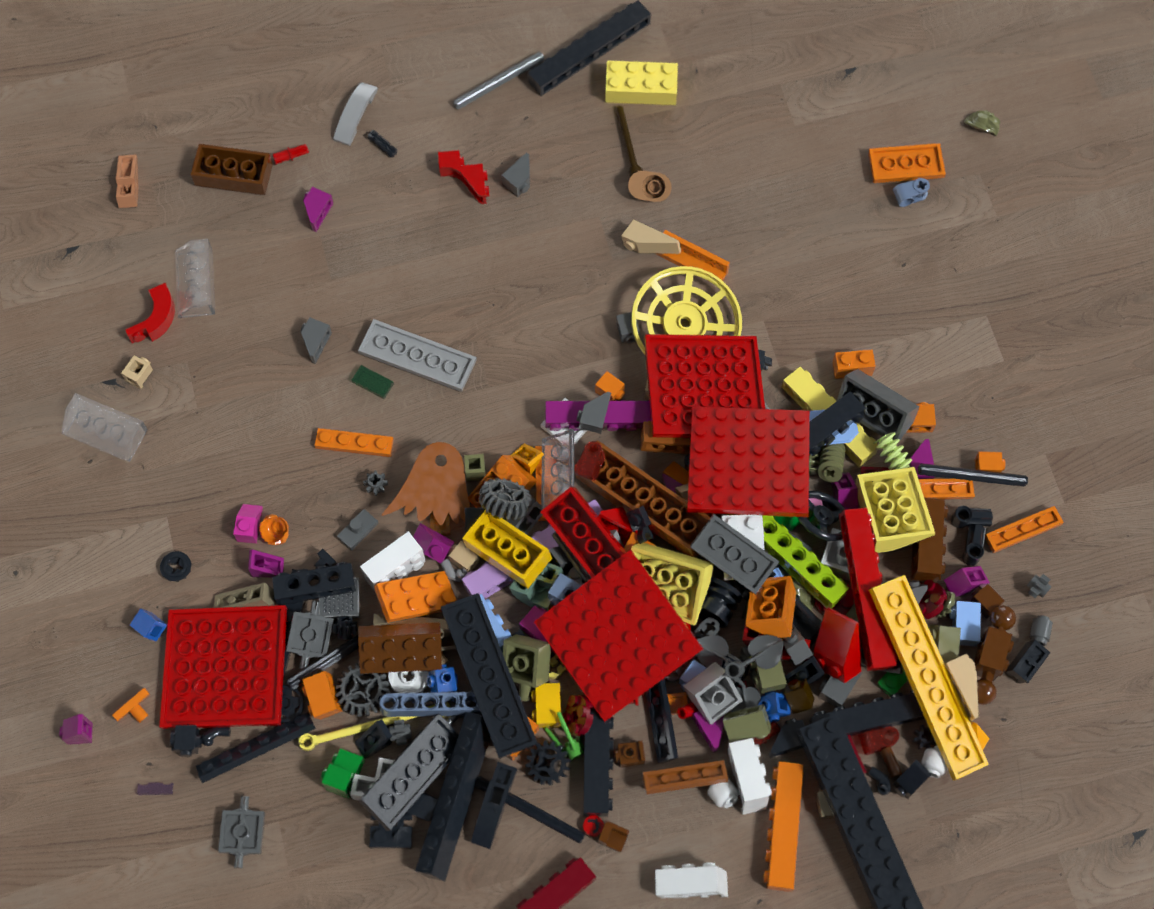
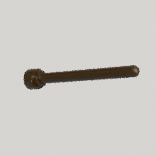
M619 105L616 110L631 166L628 172L629 177H631L634 173L643 171V169L637 164L624 109Z

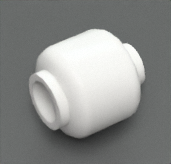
M938 746L926 749L921 764L932 774L930 777L939 778L944 776L948 769Z
M728 778V782L710 785L708 795L718 807L729 808L738 800V789Z

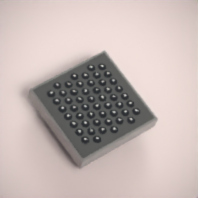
M355 578L356 592L319 598V602H321L319 614L332 619H337L340 616L359 618V578ZM329 579L330 582H335V581L338 580V579Z

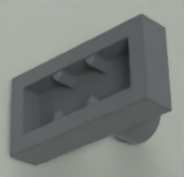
M363 509L337 535V538L352 551L379 522Z

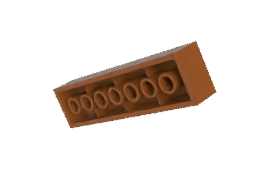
M598 440L573 466L578 480L618 508L623 507L626 513L644 506L651 521L648 528L673 547L691 557L697 558L700 555L690 545L711 517L705 513L687 512L688 502Z

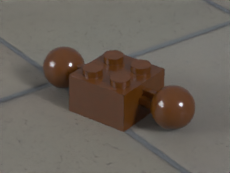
M1005 605L997 606L992 610L990 621L994 628L988 627L983 633L974 659L977 676L981 677V679L977 680L978 704L988 705L995 700L997 690L992 682L998 676H1002L1003 671L1007 670L1009 660L1006 657L1008 653H1011L1014 642L1011 641L1012 634L1006 631L1015 625L1016 614L1013 609Z

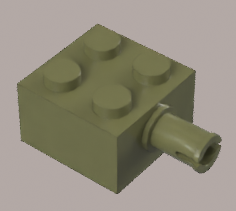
M516 634L504 640L503 656L513 681L520 683L519 696L521 700L529 701V699L531 700V687L536 688L548 682L551 646L548 642Z

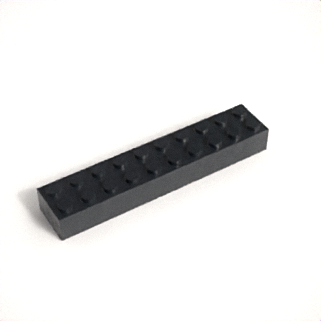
M836 713L796 731L819 786L832 810L833 818L873 909H924L838 714Z

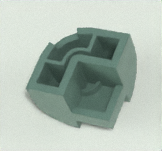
M548 563L528 589L515 580L509 589L524 604L532 608L534 606L544 608L548 611L553 605L550 603V599H548V592L560 573L563 575L565 573L561 567Z

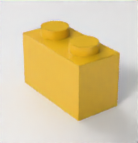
M544 683L536 687V690H532V702H536V710H532V720L539 725V728L561 727L557 715L558 711L561 712L560 683Z

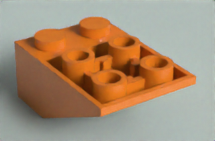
M502 455L469 495L468 500L475 507H481L479 492L484 483L489 481V479L495 480V478H499L502 480L505 478V480L518 482V485L525 486L527 490H530L538 480L511 455Z

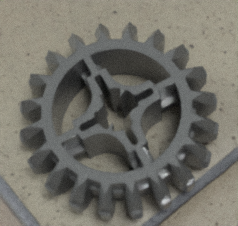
M495 478V480L489 479V481L484 483L479 492L481 508L486 509V513H491L492 516H497L499 519L504 518L506 521L508 519L515 521L516 519L526 517L532 505V495L529 494V490L525 489V486L518 485V482L505 480V478L502 480L499 478Z
M356 663V669L348 666L349 673L341 672L344 679H337L341 685L335 686V689L339 691L335 696L340 699L338 701L339 705H344V711L350 709V715H354L357 711L358 717H362L363 712H365L366 716H370V710L377 713L376 706L380 707L382 696L390 693V690L386 688L390 684L389 681H384L387 678L386 674H360V666ZM366 675L374 679L361 680L359 676ZM353 680L355 682V686L352 690H350V693L347 694V687L349 683ZM358 683H360L361 687L363 686V688L366 689L365 692L367 696H365V694L359 690L360 687ZM379 684L378 693L372 700L370 693ZM364 699L366 703L356 704L351 700Z

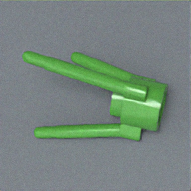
M558 711L559 721L569 741L565 743L566 748L563 747L562 752L568 751L569 754L567 756L570 760H573L584 754L583 749L585 747L581 736H576L577 741L572 739L561 712ZM545 727L544 730L557 743V746L562 745L555 735Z

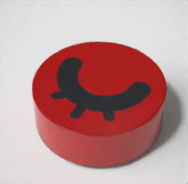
M596 815L587 817L583 823L584 832L590 837L599 836L604 828L603 820Z

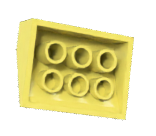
M915 467L857 475L855 484L858 488V501L860 508H867L868 513L871 515L872 523L870 526L871 531L875 535V552L894 551L935 535Z
M638 543L632 546L631 550L685 623L696 625L711 582L714 564L647 543Z

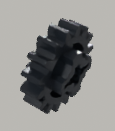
M544 741V746L538 743L536 745L537 750L530 749L533 755L526 757L531 760L530 763L526 764V767L532 769L528 774L535 775L533 780L536 782L541 779V785H545L547 781L549 786H553V780L556 783H561L560 777L566 778L565 770L571 769L566 766L567 763L571 762L570 759L565 757L569 752H562L564 746L559 745L556 747L557 743L555 741H552L551 745H549L548 741ZM547 749H552L557 754L550 755ZM539 755L540 758L538 764H536V759ZM546 759L552 760L550 763L551 767L545 766L547 763ZM561 762V767H560V770L558 771L557 768H558L559 763ZM547 771L551 777H544L540 773Z

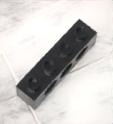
M340 562L336 566L331 567L319 566L314 570L301 569L297 573L292 574L280 573L272 577L277 605L357 591L352 564L347 562ZM332 576L339 577L335 582L329 581ZM312 580H319L318 584L314 586L309 585ZM293 583H299L296 589H290Z

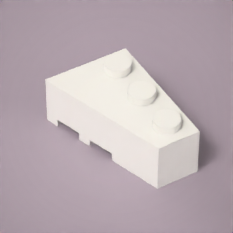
M753 738L729 743L728 753L732 771L738 785V795L741 796L743 804L741 808L742 815L766 810L769 795H771V788L769 783H765L764 780L766 771L764 764L759 762L758 757L761 754L758 744H754Z
M703 863V867H695L694 864H684L682 868L676 869L672 865L662 866L661 870H655L656 896L660 898L708 897V895L728 897L727 871L715 866V863Z

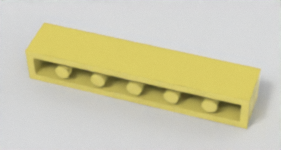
M801 367L783 380L782 388L805 411L826 410L837 402L835 398L830 397L825 392L821 384L816 383L812 379L811 374L807 370H803ZM857 423L859 433L850 443L843 444L847 456L860 468L876 454L878 444L874 443L876 440L869 437L864 432L863 427Z

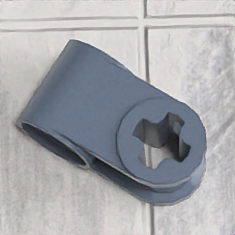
M918 178L895 186L893 193L899 206L906 207L925 200L930 184L928 180Z

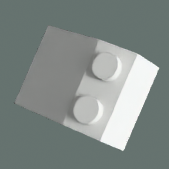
M762 515L722 516L721 520L764 550ZM724 572V580H735Z

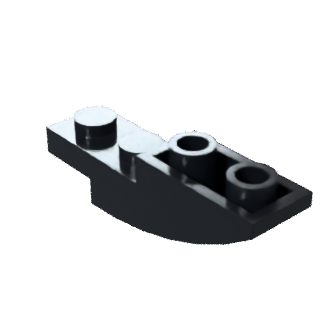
M501 762L497 763L480 809L471 839L472 844L491 850L518 770L517 768Z

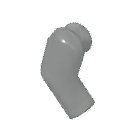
M449 559L444 560L441 564L450 580L461 582L467 574L463 568L453 569Z

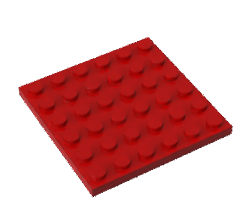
M645 334L644 342L653 438H691L692 406L765 409L757 336Z
M692 406L687 512L808 517L810 411Z
M632 550L626 552L534 621L537 628L604 722L704 649Z
M285 605L169 610L159 727L161 729H175V725H196L198 728L281 725L287 607Z

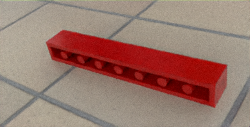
M867 508L844 510L839 514L866 668L867 671L890 669L897 666L898 656L869 591L883 582L882 573L878 568L879 555L875 552L874 547L875 535L871 531L870 526L872 518Z

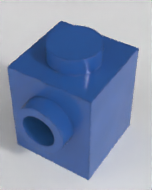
M140 609L134 616L130 626L144 638L157 641L167 624L152 612Z

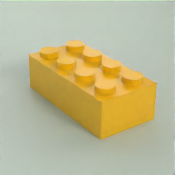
M486 510L462 538L469 550L527 589L552 559L548 548L504 519H499L497 516H492L491 513H486Z

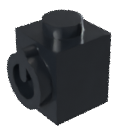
M175 725V731H172L170 736L171 751H175L181 757H192V754H198L199 748L202 747L200 729L196 725Z

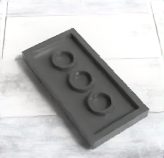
M715 514L711 516L690 545L692 549L755 594L779 563L777 559Z

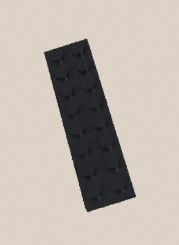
M479 593L441 606L443 616L498 758L501 759L537 745L536 737Z

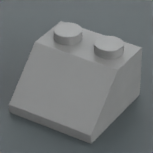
M715 662L683 686L692 703L710 725L743 701L733 681L725 674V669Z

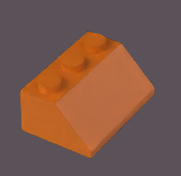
M791 576L767 578L756 594L750 591L745 623L747 627L763 635H773L779 638L791 637L796 590Z

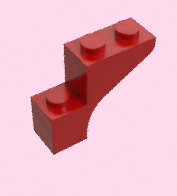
M459 150L438 152L440 177L450 176L461 180L478 203L487 204L486 197H490L489 186H485L484 182L488 181L487 170H483V163L464 165V157H460Z

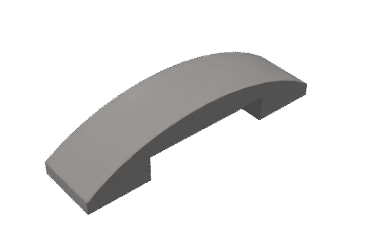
M363 82L357 86L340 117L334 134V141L348 146L351 145L357 133L356 128L368 103H372L378 87Z

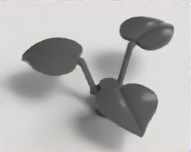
M709 635L697 639L704 648L696 654L701 663L706 667H709L714 662L722 666L724 660L727 677L734 679L735 682L741 685V687H736L743 701L731 709V712L758 706L761 701L760 693L755 687L746 688L739 677L744 674V666L756 660V664L760 668L771 669L775 667L782 657L783 640L773 635L758 636L748 646V651L753 656L752 658L742 663L740 661L729 663L725 657L728 654L729 647L724 638L718 635Z

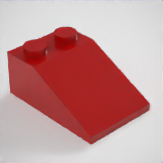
M828 607L825 609L814 649V657L826 674L843 683L861 673L859 623Z

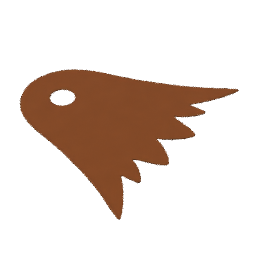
M435 442L426 446L418 455L399 493L382 513V516L395 512L405 506L404 515L410 513L415 507L417 508L418 521L424 520L433 511V515L439 525L444 523L448 513L456 524H458L459 516L465 522V508H470L466 489L464 464L458 450L445 442ZM438 455L446 457L447 462L444 466L436 464L435 459Z

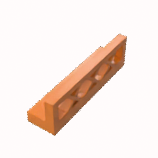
M667 230L663 232L679 240L681 252L680 254L655 253L656 255L678 266L700 268L714 274L722 281L725 279L729 271L730 262Z

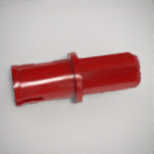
M303 144L291 149L287 147L286 150L273 153L272 155L276 165L285 161H294L293 158L308 154L309 150L307 145Z

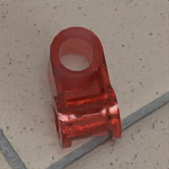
M591 441L587 443L576 464V476L592 481L597 479L606 457L599 442Z
M892 726L867 731L858 735L864 755L874 754L885 748L893 747L900 737L898 730ZM887 733L889 736L893 735V739L891 741L889 738L885 739Z

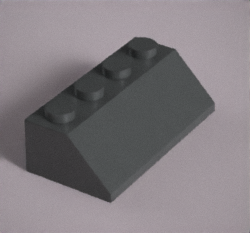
M859 369L845 375L837 398L838 401L851 391L866 407L863 413L864 418L860 423L882 437L888 433L895 432L893 440H901L913 424L920 407Z

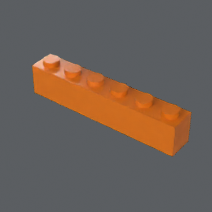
M779 761L777 767H773L772 779H775V787H771L770 799L774 800L773 808L769 809V820H772V827L768 828L767 841H770V849H766L765 862L769 863L768 870H764L763 883H767L766 889L792 892L794 889L803 764Z

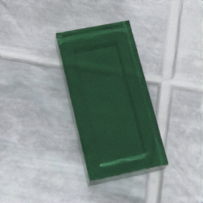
M363 365L359 367L352 378V383L385 399L394 385L393 381Z

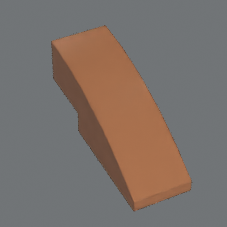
M137 155L118 156L116 199L119 208L137 207Z

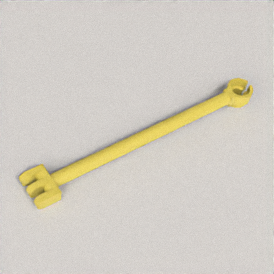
M446 702L445 705L450 707V703ZM435 704L427 706V708H433ZM421 716L385 717L381 719H383L385 725L387 726L390 724H394L395 720L404 719L405 721ZM381 719L317 736L306 733L300 737L299 744H302L300 745L302 750L311 751L319 743L367 731L376 721ZM310 740L311 745L308 747L304 746L305 741Z

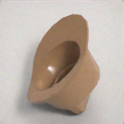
M638 171L630 177L628 182V189L631 195L640 200L661 202L667 199L672 190L669 178L657 172Z

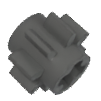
M376 470L372 474L367 473L368 479L363 481L364 486H368L366 488L367 493L372 491L375 496H377V493H384V486L388 485V481L384 480L385 474L382 473L380 475Z
M1044 574L1041 577L1035 575L1027 584L1030 588L1028 593L1034 598L1038 595L1043 598L1052 587L1048 584L1051 579Z
M404 719L395 720V725L389 726L392 735L391 742L396 741L398 746L407 745V739H412L410 723L405 724Z

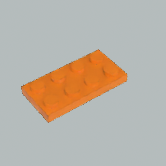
M940 143L869 148L868 151L873 183L911 181L918 178L937 179L945 178L946 175Z
M445 571L377 583L374 586L387 623L442 612L441 606L457 601Z

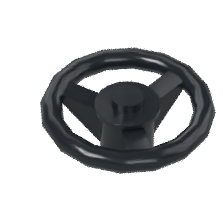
M809 491V498L823 500L837 511L832 512L822 505L815 506L809 500L808 517H798L800 523L808 532L826 541L842 540V531L830 534L827 532V526L838 521L839 514L846 509L829 494L820 491Z

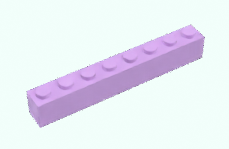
M596 500L587 502L597 515L600 511H603ZM550 524L545 530L537 531L531 536V538L549 550L559 546L552 536L555 530ZM485 562L475 572H468L462 579L463 585L470 596L479 593V595H483L484 599L514 581V579L489 562Z

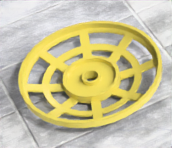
M679 266L668 268L652 276L638 292L631 312L633 335L645 356V347L638 335L636 319L647 322L649 334H655L652 323L663 325L665 335H704L706 330L717 331L716 335H722L723 332H734V336H741L742 331L740 306L731 289L714 274L695 267ZM686 274L684 285L673 286L664 291L657 282L671 275ZM693 275L708 280L717 286L720 291L711 297L705 291L693 287ZM652 287L657 297L651 303L648 314L637 312L642 296ZM675 292H684L683 301H678L674 304L667 297V295ZM691 293L701 296L707 302L702 306L691 302ZM724 296H726L732 307L735 324L723 323L722 312L717 302ZM660 301L667 308L664 317L653 315L655 307ZM711 307L716 314L717 324L708 323L705 312ZM687 319L690 322V326L683 327L680 320Z

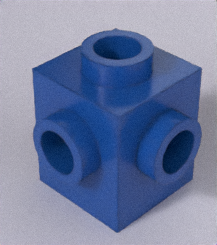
M442 665V670H432L429 672L427 684L431 688V693L457 692L458 676L454 671V667L447 668V665Z
M766 692L764 693L765 696L761 697L759 705L764 704L770 722H778L781 717L791 715L790 705L785 694Z

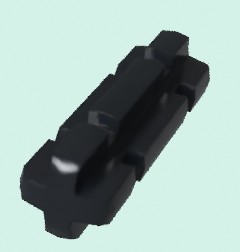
M375 130L369 132L368 139L375 142L374 144L382 151L387 152L388 156L393 158L398 153L397 149L390 145L391 143L381 135H378V132Z

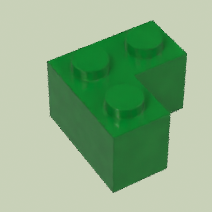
M340 748L339 752L334 754L331 764L329 763L328 768H324L320 780H322L321 783L326 791L350 799L355 774H360L365 762L364 758Z

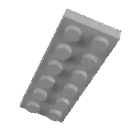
M373 319L358 349L359 354L460 392L463 391L477 361L475 356Z

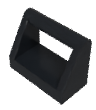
M799 599L795 600L793 624L804 639L811 640L812 646L817 641L822 621Z

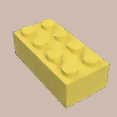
M607 61L605 103L676 105L678 63Z

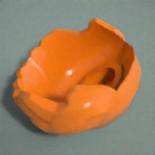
M271 514L266 516L260 523L259 532H261V538L269 545H280L287 541L289 525L283 517Z

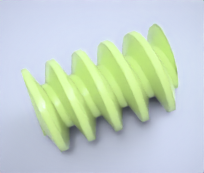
M895 432L888 433L874 442H879L876 450L883 449L880 456H887L884 462H891V465L888 467L889 470L908 468L912 461V458L905 459L908 452L901 453L904 446H897L900 440L892 439L896 434Z

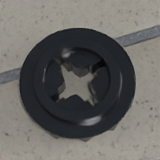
M180 551L170 552L162 559L160 572L170 582H179L182 579H186L187 575L191 573L192 563L185 553ZM177 563H179V566L182 569H177L174 572V569L170 565H176Z

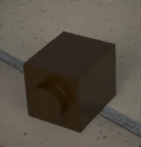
M806 678L801 680L794 679L787 683L784 694L793 714L812 709L815 698Z

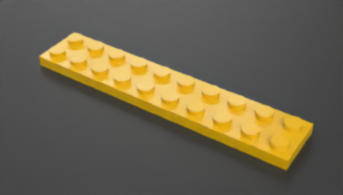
M903 575L870 589L873 601L952 780H957L988 765L989 763L906 576Z

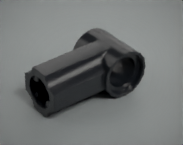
M963 505L958 507L953 513L951 523L956 528H964L974 524L990 527L992 525L993 513L991 509L969 508ZM958 514L963 515L965 520L959 518Z
M974 524L968 526L965 551L962 559L969 566L976 565L984 554L983 546L986 528L982 525ZM969 552H974L977 557L972 556Z

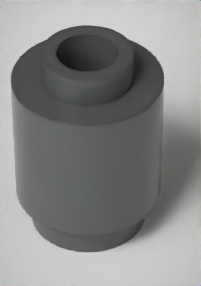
M1039 615L1037 618H1033L1029 636L1031 641L1037 640L1042 646L1047 645V642L1050 641L1053 625L1049 617Z

